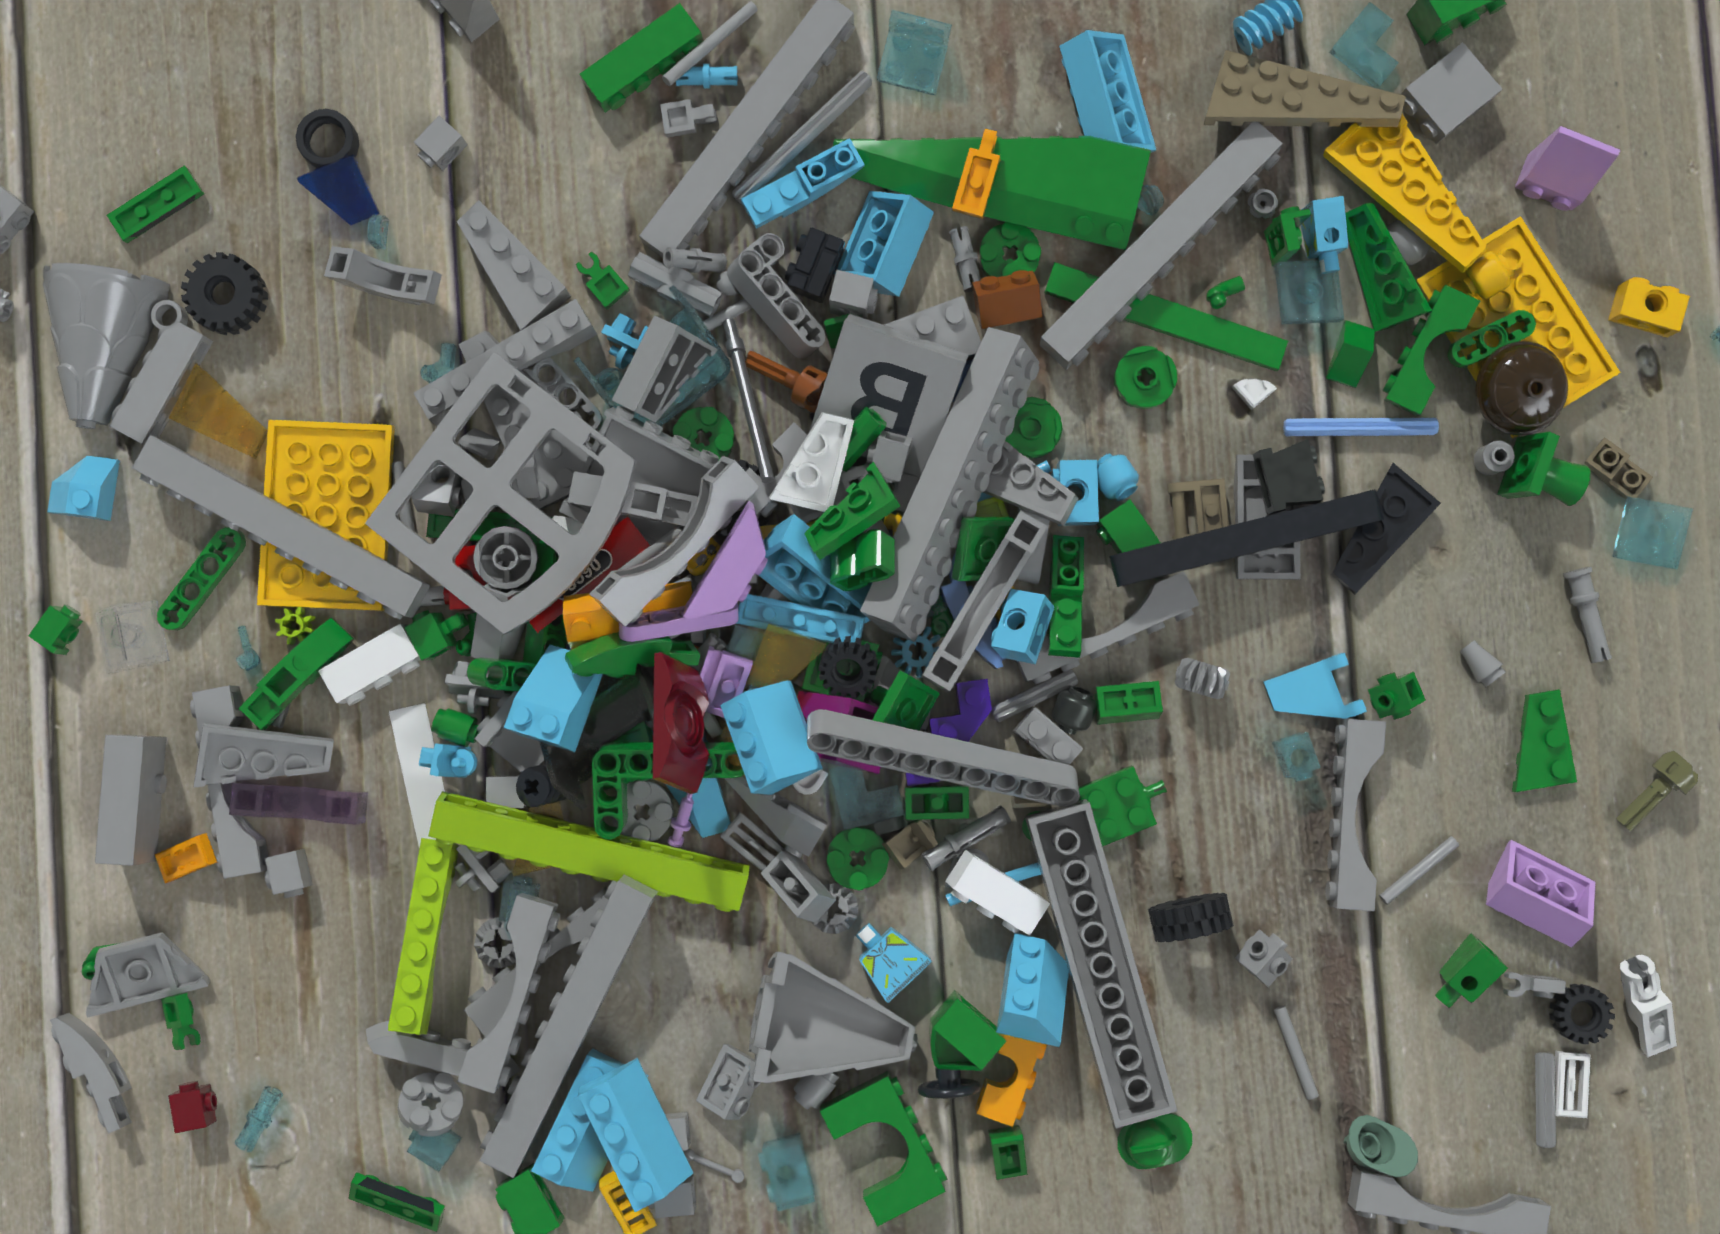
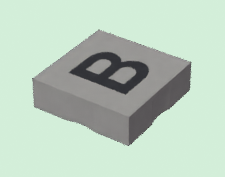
M850 313L844 321L810 430L822 412L855 420L865 407L873 409L887 423L884 431L913 438L904 472L921 477L945 424L969 354L929 340L905 336L891 327ZM878 437L872 442V444L877 445ZM870 446L865 450L861 457L867 459Z

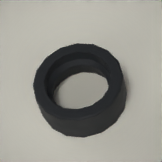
M327 108L314 110L306 115L298 125L295 135L297 148L307 162L316 169L326 172L340 171L349 166L356 158L359 149L358 133L351 122L338 111ZM324 124H336L345 134L344 146L339 153L332 157H319L313 152L310 145L312 134Z

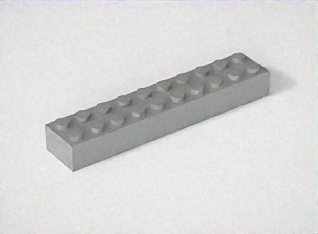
M991 327L987 328L893 536L895 539V573L885 580L872 583L860 609L862 614L883 631L915 642L918 634H921L926 626L927 614L931 605H934L938 599L939 587L943 578L951 570L952 558L957 549L962 517L975 516L977 502L981 493L988 487L989 475L994 464L998 463L1001 458L1002 446L1006 437L1012 433L1014 419L1019 408H1022L1026 402L1027 390L1031 381L1037 377L1040 362L1020 335Z
M1083 799L1072 806H1059L1025 816L1109 1115L1115 1128L1176 1112L1177 1107L1090 802Z

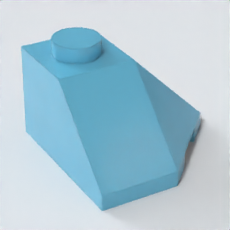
M94 456L83 458L52 482L47 513L111 521L120 460Z

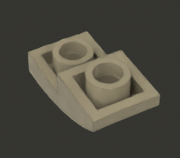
M1604 437L1584 463L1606 485L1629 503H1632L1653 477L1628 459L1630 457L1628 453Z

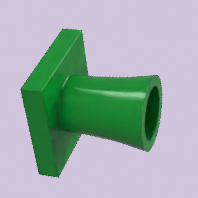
M1543 432L1519 436L1516 438L1513 447L1514 462L1509 469L1505 470L1497 495L1507 499L1539 496L1542 490L1565 505L1572 506L1582 498L1589 485L1590 469L1586 465L1571 463L1553 457L1560 438L1559 435Z

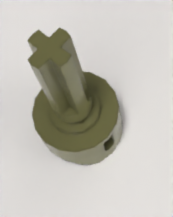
M1675 751L1664 753L1652 765L1658 772L1659 778L1655 779L1616 818L1630 832L1672 789L1675 791L1679 790L1686 795L1697 784L1698 774L1693 771V766Z

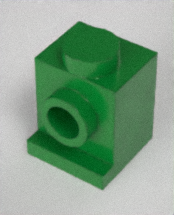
M65 604L63 607L50 605L28 636L53 654L67 655L69 649L65 645L71 643L79 633L78 627L83 622L79 619L81 614Z

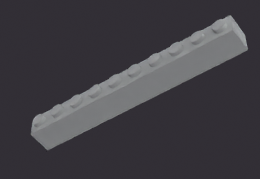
M837 0L816 1L639 235L645 246L662 258L665 249L668 247L689 250L690 245L688 243L695 234L699 236L705 230L709 222L707 218L712 211L715 210L717 212L724 205L727 199L725 194L731 186L736 187L745 176V171L743 170L749 162L754 163L760 157L764 150L762 145L767 138L770 137L772 139L779 132L782 126L780 121L786 113L792 114L800 103V98L798 97L804 89L810 90L819 76L817 72L823 64L828 66L837 53L835 48L841 40L846 42L855 29L854 13Z
M1252 122L1041 336L1040 346L1066 370L1072 364L1078 366L1088 356L1089 352L1087 349L1094 342L1100 344L1111 331L1108 327L1115 320L1120 323L1131 312L1132 308L1129 305L1136 298L1142 301L1153 289L1151 283L1158 276L1161 279L1165 278L1175 266L1172 262L1179 255L1185 257L1196 245L1194 240L1199 234L1207 235L1217 223L1215 218L1221 212L1227 214L1238 202L1236 197L1243 190L1247 193L1256 185L1260 179L1257 175L1264 168L1269 171L1279 161L1281 157L1278 153L1283 143L1259 122Z
M150 435L132 466V469L142 473L139 478L154 487H158L159 483L169 488L167 491L168 495L182 502L186 498L196 503L193 508L210 517L214 512L223 517L220 522L235 531H238L240 527L249 531V539L263 546L267 542L277 547L275 553L291 561L295 556L304 561L302 565L304 569L316 575H319L321 571L330 575V583L344 590H347L348 586L359 591L356 595L358 598L374 605L375 601L385 605L384 612L401 620L402 616L414 617L431 586L162 439Z
M625 874L618 882L613 880L604 895L608 902L604 910L600 908L597 910L590 924L595 929L590 938L586 936L583 938L576 952L581 957L576 966L571 964L562 981L567 985L562 994L556 993L549 1006V1010L553 1011L549 1022L543 1020L537 1030L535 1038L539 1039L535 1050L529 1048L521 1063L526 1068L521 1077L515 1076L507 1092L512 1095L508 1104L502 1103L494 1117V1121L498 1122L495 1131L489 1130L480 1148L485 1150L480 1159L484 1164L512 1178L520 1170L658 891Z

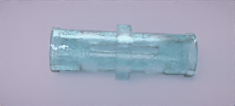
M271 1086L264 1087L254 1109L248 1111L246 1115L247 1121L234 1142L239 1149L243 1151L246 1149L247 1152L254 1150L264 1128L270 1126L272 1122L271 1116L283 1097V1093L279 1089L273 1087L270 1092Z

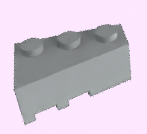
M654 316L612 401L656 423L681 394L679 392L680 387L689 377L694 379L700 372L697 369L698 366L708 355L712 357L718 349L678 325Z

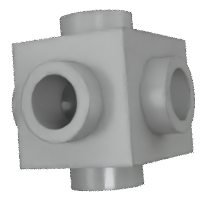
M1260 929L1245 942L1243 949L1235 957L1242 966L1268 988L1278 976L1287 970L1288 964L1293 960L1284 950L1288 945L1274 933L1268 937Z

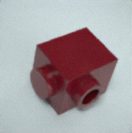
M198 1081L187 1082L178 1085L179 1090L168 1095L175 1133L205 1128L217 1121L215 1113L217 1097L215 1092L211 1091L210 1084L199 1086Z

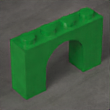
M888 1071L820 1105V1113L834 1140L867 1123L883 1122L895 1127L907 1142L908 1154L903 1166L895 1174L863 1190V1199L877 1227L946 1192L944 1181L948 1180L940 1162L934 1164L929 1154L933 1151L928 1137L925 1133L919 1135L914 1125L919 1122L911 1105L905 1107L900 1097L905 1094L897 1076L891 1079Z

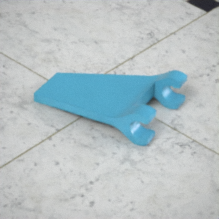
M1339 653L1263 682L1274 711L1342 719L1367 712L1363 700L1359 699L1346 705L1343 704L1332 675V670L1349 665L1345 653Z

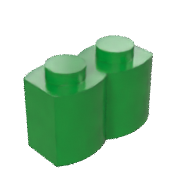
M879 529L868 530L865 534L860 535L856 539H851L830 553V584L843 591L860 589L869 582L885 580L895 573V539Z

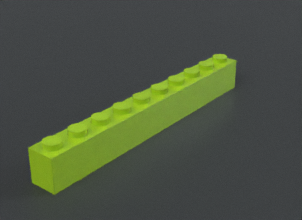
M444 791L441 792L436 800L428 837L436 838L442 844L452 845L457 843L466 845L468 849L475 852L491 851L498 853L504 859L514 860L520 858L528 860L537 867H547L549 865L560 868L562 872L571 875L579 873L590 875L594 880L600 882H609L610 880L618 882L625 874L658 891L657 895L678 896L691 904L707 903L725 912L740 910L749 876V865L622 834L615 839H603L596 833L593 827Z

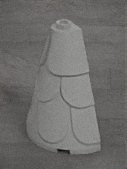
M54 263L50 270V266L45 265L43 268V288L52 324L50 329L59 361L57 371L69 419L76 422V427L95 429L96 424L108 425L114 409L118 406L132 380L131 373L149 341L148 337L154 327L151 320V311L156 303L168 299L170 284L147 275H141L140 279L126 270L104 266Z
M775 952L770 958L768 967L772 968L770 976L763 975L751 1025L749 1052L755 1054V1062L749 1061L748 1065L752 1081L767 1084L809 1075L819 1076L851 1068L862 1070L910 1059L911 1052L916 1050L918 1040L915 1026L873 999L864 998L835 978L827 977L792 954Z

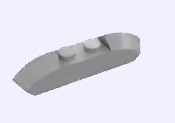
M389 1021L375 1024L366 1029L367 1042L374 1054L456 1076L460 1075L467 1051L473 1047L470 1046L471 1041L454 1037L451 1041L440 1038L441 1034L433 1030H428L425 1035L387 1031ZM510 1057L507 1065L512 1068L509 1078L521 1071Z

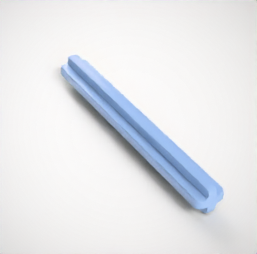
M1437 418L1286 419L1283 430L1285 436L1435 435L1439 430V422Z

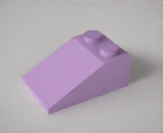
M1560 126L1527 155L1515 188L1522 190L1523 194L1529 198H1542L1552 202L1551 205L1559 210L1572 211L1583 203L1618 157L1620 149Z

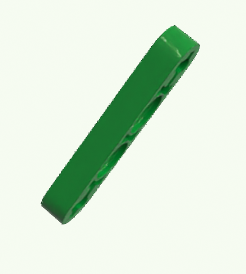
M225 527L213 536L159 608L157 620L163 628L178 631L188 625L243 552L246 546V539L241 531ZM235 535L233 541L236 543L235 547H226L227 543L224 538ZM226 547L222 554L228 557L225 560L221 555L214 553V550L222 551ZM210 558H215L219 564L218 571L213 575H207L204 571V563ZM190 583H196L200 589L199 596L194 600H189L185 595L186 586ZM179 599L180 602L189 605V609L184 607L180 608L182 604L177 603L176 600ZM180 608V610L176 614V616L179 618V621H171L169 623L171 617L168 615V612H176Z

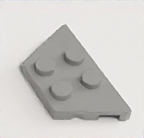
M163 932L103 947L96 953L95 973L91 981V995L86 1009V1016L88 1018L208 987L210 979Z

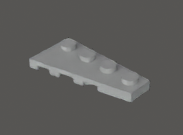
M1006 441L1002 446L1001 458L998 463L994 464L989 475L988 487L983 492L1062 526L1065 525L1078 501V497L1072 491L1036 466L1033 461L1023 456Z

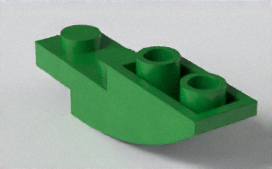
M1053 535L1049 600L1055 608L1047 629V634H1049V656L1080 658L1084 537Z
M329 618L272 668L256 685L258 688L238 709L260 730H265L308 684H313L320 676L318 670L334 662L351 644L354 638L333 618Z
M619 632L596 638L572 649L565 654V661L572 673L579 676L588 677L593 674H606L610 677L620 678L624 675H635L637 663L645 667H654V653L662 652L690 666H698L700 653L692 641L671 640L669 636L627 642L620 639Z

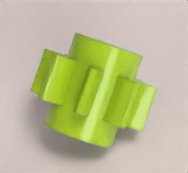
M298 607L295 614L291 609L285 608V616L282 619H275V622L280 624V631L276 635L281 637L288 636L287 644L294 645L297 638L300 642L303 641L315 630L312 628L311 623L314 621L315 616H304L305 608ZM293 622L301 625L299 630L291 627Z

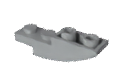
M574 472L567 503L591 508L603 476ZM631 482L630 490L620 514L685 527L694 511L698 497L669 491L665 488Z
M70 1013L51 1019L52 1036L60 1044L64 1054V1067L71 1073L73 1079L85 1074L87 1078V1091L96 1101L99 1109V1122L103 1127H106L108 1134L132 1123L121 1093L132 1089L125 1071L107 1044L83 1021Z

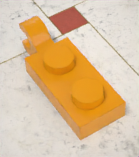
M985 129L979 150L969 148L953 203V211L983 219L1000 161V155L992 154L998 137L996 136L997 131Z

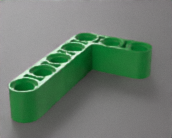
M542 540L537 545L538 562L537 568L533 573L532 583L559 559L558 553L556 555V551ZM561 614L538 633L527 622L523 661L493 658H476L471 661L467 669L469 681L473 685L489 689L519 691L549 645L566 649L567 637L563 615Z
M609 742L602 745L592 761L594 827L596 833L603 839H615L620 835L627 823V778H653V742ZM704 742L712 764L706 766L703 778H738L744 775L742 766H734L728 760V756L737 754L733 742ZM602 755H612L616 759V765L609 766L605 764L602 760ZM633 755H644L648 760V765H638L634 761ZM603 786H613L617 790V796H608L604 792ZM612 816L616 818L618 826L612 827L607 825L604 817Z

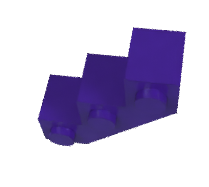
M988 679L955 683L959 715L929 719L930 733L969 742L992 711ZM905 772L907 786L940 781Z

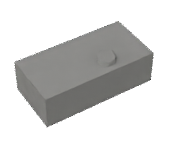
M105 735L95 854L96 864L134 866L157 861L154 854L158 850L161 800L167 786V778L164 775L166 737Z

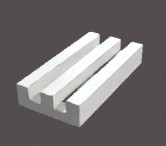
M1555 1051L1556 1116L1587 1118L1590 1054ZM1566 1060H1567L1565 1109H1563V1102H1564V1082H1565V1063H1566ZM1576 1060H1580L1577 1110H1573Z

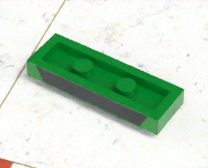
M184 165L106 216L125 243H129L205 193L191 171Z
M356 1172L351 1181L350 1200L429 1230L438 1231L442 1223L445 1205L440 1204L436 1199L421 1197L410 1193L408 1189L402 1186H392L381 1182L373 1175H363Z

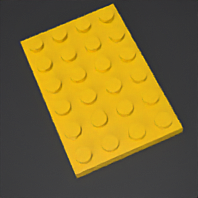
M1521 216L1482 239L1487 246L1485 253L1493 252L1496 255L1501 253L1514 273L1510 277V286L1489 299L1480 297L1478 293L1472 296L1463 283V279L1467 277L1466 271L1462 273L1449 261L1444 262L1416 280L1427 302L1435 289L1441 291L1445 285L1480 300L1469 324L1463 332L1445 333L1451 343L1515 311L1525 310L1531 313L1536 322L1535 330L1530 336L1519 342L1525 341L1540 344L1553 352L1560 360L1568 378V396L1564 407L1621 373ZM1516 320L1514 325L1505 330L1507 334L1517 329L1522 331L1525 323ZM1486 331L1484 342L1489 347H1497L1499 337L1493 331ZM1474 344L1466 349L1461 348L1457 353L1460 357L1465 356L1467 359V355L1478 348ZM1488 357L1467 367L1475 381L1481 366ZM1533 383L1531 391L1533 394H1536L1538 386L1536 383ZM1510 435V436H1511V438H1514V437H1517L1518 435Z
M268 420L264 495L387 561L388 542L368 527L365 522L392 488L395 426ZM267 542L265 546H260L257 605L384 611L383 604L375 601L374 605L358 598L356 595L359 591L348 586L347 590H344L330 583V575L322 571L319 575H316L302 567L304 561L295 556L291 561L275 553L277 547Z

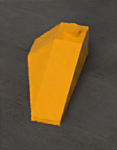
M691 581L666 584L664 592L658 598L651 600L643 608V613L685 606L692 595ZM590 593L564 596L562 615L567 642L571 650L596 638L619 632V622L614 620L589 595Z

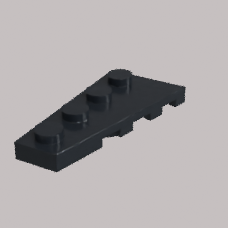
M1392 463L1377 490L1384 520L1357 527L1331 574L1354 595L1359 592L1441 504L1395 463Z

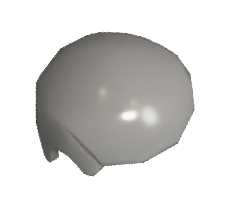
M1396 219L1386 226L1407 265H1414L1426 256L1429 245L1400 220Z

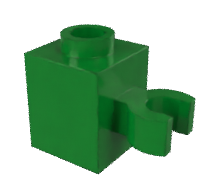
M429 610L415 615L412 618L413 623L404 628L421 661L433 660L455 648L457 641L453 633L468 626L469 622L464 613L460 615L457 613L445 620L442 612L430 613Z

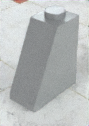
M532 578L521 586L511 589L495 588L489 584L484 587L501 601L506 602L531 585ZM477 613L470 657L507 660L514 658L526 623L508 634H503Z

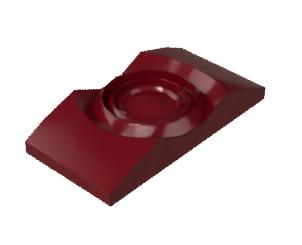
M662 652L654 653L653 779L686 793L694 794L698 792L709 758V752L702 739L704 735L703 718L709 706V699L698 670Z

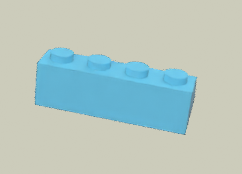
M1086 30L1060 45L1062 64L1067 72L1070 92L1076 104L1079 115L1078 121L1083 129L1084 136H1093L1149 149L1151 153L1156 151L1124 34Z
M795 514L776 525L763 540L766 550L765 558L768 561L759 576L793 603L864 617V624L869 622L870 619L862 614L860 609L873 582H869L866 586L852 591H843L830 584V554L820 560L813 552L804 534L810 526Z
M593 1048L589 1051L531 1172L560 1186L594 1191L607 1164L608 1157L578 1097L579 1087L624 1065V1063Z
M638 1058L579 1087L578 1097L634 1212L666 1197L693 1174V1170Z

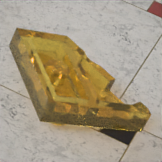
M769 623L747 683L760 688L787 680L791 681L825 649L827 643Z

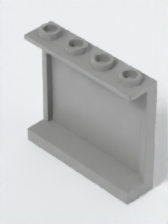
M617 406V408L612 407L605 410L604 415L606 419L599 433L637 461L632 482L699 496L701 478L719 460L716 454L704 449L700 452L690 447L691 442L678 435L671 437L663 433V428L660 425L648 420L644 423L634 418L635 413L625 407ZM595 440L591 451L599 455L605 447ZM588 455L581 473L603 476L605 470L600 463ZM568 498L565 499L559 512L583 524L591 508L567 503ZM620 514L615 525H617L627 516ZM628 516L649 545L655 543L677 526Z

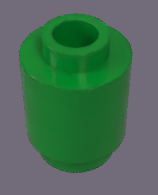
M440 708L434 717L431 732L436 733L438 738L464 747H468L470 742L475 743V737L480 733L476 730L479 726L477 725L478 719L476 717L450 708L447 710Z

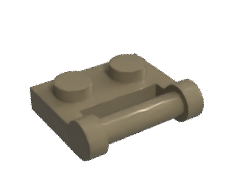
M1224 478L1167 484L1168 494H1171L1175 528V536H1172V540L1194 535L1187 534L1184 503L1185 492H1192L1196 534L1229 526Z

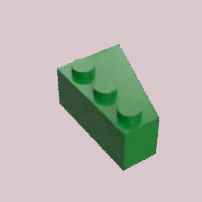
M1417 0L1406 15L1425 46L1434 40L1437 44L1443 42L1454 34L1452 30L1460 26L1466 29L1479 21L1481 14L1487 11L1490 15L1494 14L1506 6L1507 3L1505 0Z

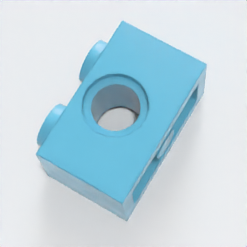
M1060 460L1057 463V469H1052L1051 476L1066 488L1075 485L1082 491L1081 500L1077 501L1064 526L1096 525L1099 522L1097 460Z
M1010 589L1008 597L1001 606V618L998 627L992 632L991 647L1001 658L1036 665L1055 608L1054 605L1044 594ZM1025 622L1020 629L1016 630V627L1020 623Z

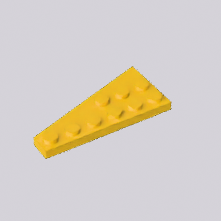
M1401 115L1397 127H1360L1356 122L1352 124L1324 150L1323 157L1459 271L1464 273L1485 253L1487 246L1470 219L1464 216L1457 206L1456 197L1452 191H1448L1442 182V175L1420 140L1414 138L1407 127L1408 122L1404 115Z

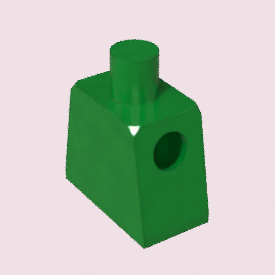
M1470 933L1441 968L1439 973L1446 983L1435 996L1448 1008L1461 995L1472 1003L1508 967L1490 948Z

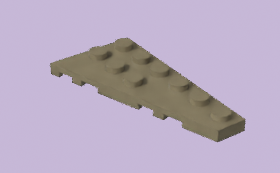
M1225 50L1203 125H1214L1215 121H1230L1231 126H1243L1244 121L1260 122L1263 126H1312L1313 122H1327L1328 126L1340 127L1341 122H1356L1360 127H1397L1401 119L1406 96Z

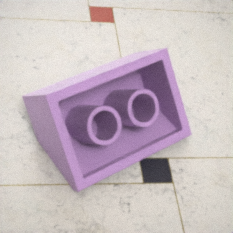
M1510 840L1488 883L1486 905L1572 948L1593 927L1595 881Z

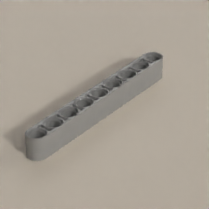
M815 710L807 718V745L810 750L816 753L1060 807L1072 806L1080 798L1076 769L1068 764L829 710Z

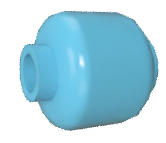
M1106 454L1097 461L1098 487L1107 499L1121 501L1137 490L1138 486L1136 484L1139 480V474L1125 455L1112 456V454Z

